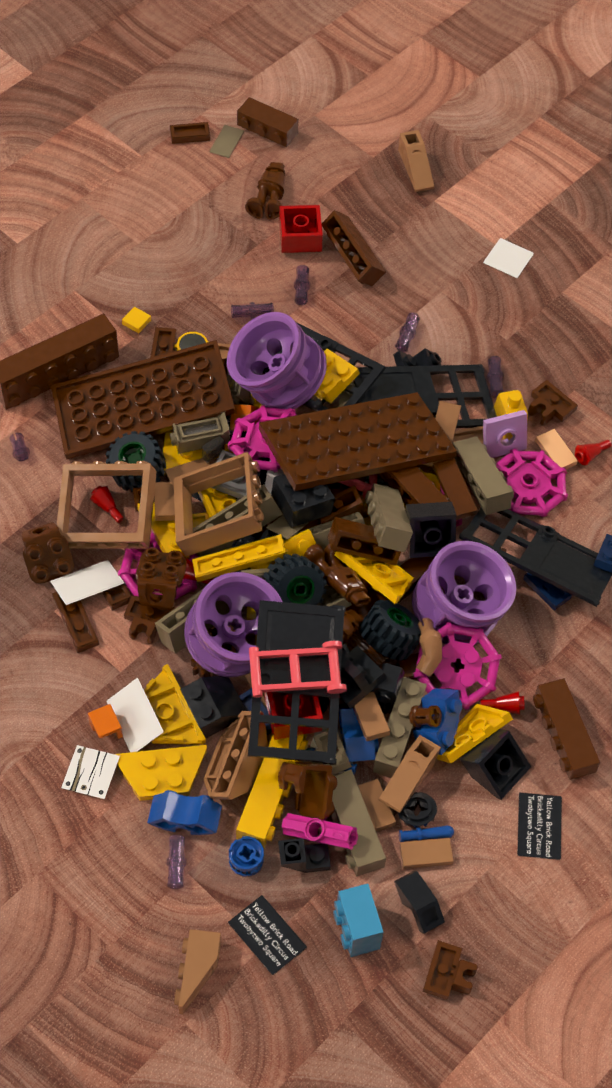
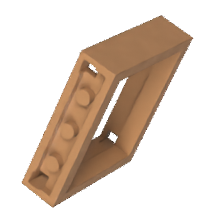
M248 452L174 478L176 543L185 557L262 531L264 515L260 508V504L263 503L259 488H261V482L258 477L260 467L257 461H253ZM246 476L248 514L193 533L192 494Z
M75 461L71 464H63L57 526L60 534L67 539L70 549L149 548L157 472L151 463L137 461L136 464H128L124 461H116L114 464H106L105 462L95 461L93 464H84ZM74 476H143L137 533H68Z

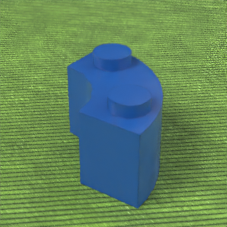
M434 688L421 698L422 708L437 705L442 714L441 723L438 727H430L429 725L416 727L413 733L415 741L421 735L440 746L438 755H442L454 742L462 710V701L460 700L458 690Z
M340 704L338 712L340 732L349 761L375 760V752H378L379 749L378 739L366 741L353 707L350 709L346 704Z
M167 790L164 793L153 796L147 823L171 832H176V829L180 828L190 831L191 835L217 833L222 805L213 801L207 795L191 797Z

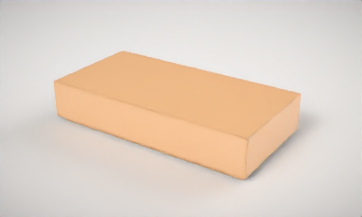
M555 429L536 436L535 442L540 449L545 451V454L561 468L568 469L577 465L578 460Z

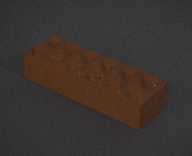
M103 313L0 360V402L5 410L16 407L20 403L50 390L51 385L75 379L105 363L114 361L119 357L117 330Z

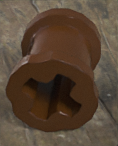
M414 705L409 713V719L413 727H421L422 725L438 727L441 723L442 714L437 705H431L429 708H421V706Z

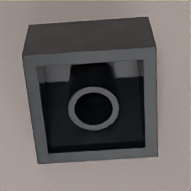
M202 677L180 689L206 738L229 727L231 723L238 719L241 711H246L229 677Z
M503 729L497 730L465 753L460 759L470 776L500 800L531 768L510 731Z

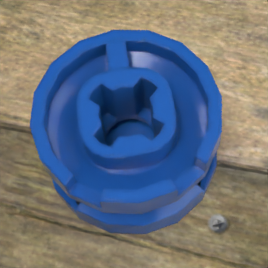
M242 836L241 839L235 840L229 848V865L237 875L243 877L257 874L264 863V848L256 838Z

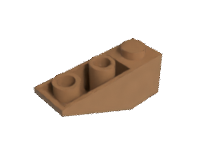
M419 130L400 133L398 151L415 192L434 189L425 144Z
M419 735L387 784L379 801L400 813L435 765L441 747Z
M190 929L189 938H184L182 953L186 954L185 963H180L178 979H182L181 989H176L174 1005H179V1014L183 1015L218 967L221 933Z

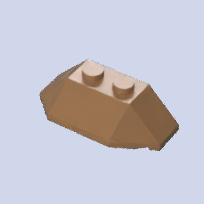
M241 711L238 719L231 723L219 738L204 776L205 786L211 799L231 800L251 791L264 758L248 756L251 711ZM259 723L258 746L268 747L265 723Z

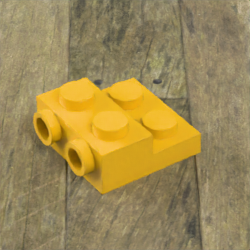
M326 349L324 351L327 362L326 373L319 389L314 395L318 399H325L331 404L360 373L358 368L329 349Z

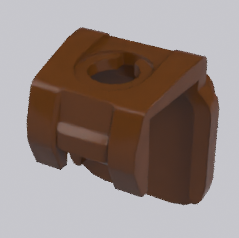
M54 522L22 532L24 544L22 555L33 582L38 584L46 583L68 575L73 571L74 561L67 539L60 534L59 528Z
M148 548L141 555L136 570L140 605L173 609L177 594L176 588L183 582L187 565L186 558L180 551L173 550L165 553L159 552L157 548ZM158 589L162 595L152 594V592Z
M298 760L282 763L278 774L279 789L287 790L288 783L294 784L296 792L295 809L299 811L300 815L325 820L332 815L335 809L332 802L333 790L337 787V778L332 774V766Z

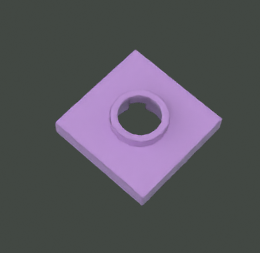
M525 410L483 420V444H485L490 458L509 454L511 449L519 451L527 449V413ZM507 433H511L513 435V437L510 440H508V438L501 440V438Z

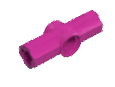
M288 813L283 818L282 828L284 835L351 850L357 844L358 834L356 827ZM322 827V832L318 836V829Z

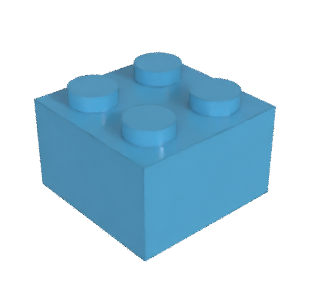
M369 884L338 891L337 901H334L335 910H333L336 925H341L343 934H340L344 950H349L350 957L379 950L384 932Z

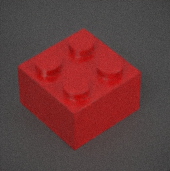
M320 205L279 206L281 252H322L323 232Z
M264 692L268 715L291 717L292 694ZM300 695L298 718L323 720L318 696ZM271 724L274 740L289 738L290 725ZM298 726L297 736L321 732L322 728Z

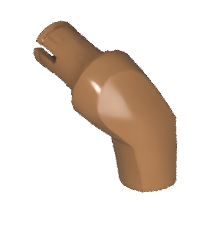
M423 618L424 626L421 621L418 623L422 634L420 636V645L423 654L416 668L430 677L442 660V637L435 630L432 619Z

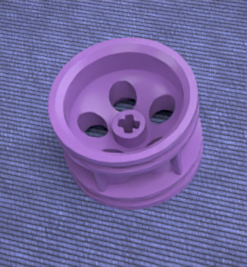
M281 312L265 313L249 321L233 339L227 355V368L230 376L241 387L250 391L252 396L261 405H265V407L295 409L303 405L319 389L326 373L327 362L322 348L310 336L306 335L290 316ZM269 367V372L262 375L264 368Z
M473 541L450 543L437 553L428 570L424 572L417 582L412 594L414 614L422 622L423 626V618L432 619L436 631L446 625V622H451L452 624L466 627H481L484 629V634L488 636L498 620L505 615L514 602L516 596L515 577L508 563L490 547ZM454 575L463 577L466 584L458 585L454 580ZM473 592H481L485 597V601L474 599ZM454 634L455 641L469 643L472 638L470 636ZM447 636L442 638V643H449Z
M232 572L213 579L205 586L189 611L184 628L187 648L201 667L213 674L224 677H238L251 672L249 648L256 647V645L248 644L245 636L249 633L257 635L260 600L282 602L277 591L268 582L253 574ZM215 602H226L229 606V613L226 615L219 614L216 610ZM247 606L253 608L256 612V618L253 620L243 619L241 615L242 608ZM205 624H212L217 630V635L210 636ZM230 625L234 626L233 630H236L235 632L231 631ZM222 645H232L236 649V653L222 648Z

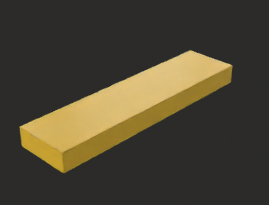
M280 534L192 559L197 582L271 562L278 557L283 558L286 550L283 537Z

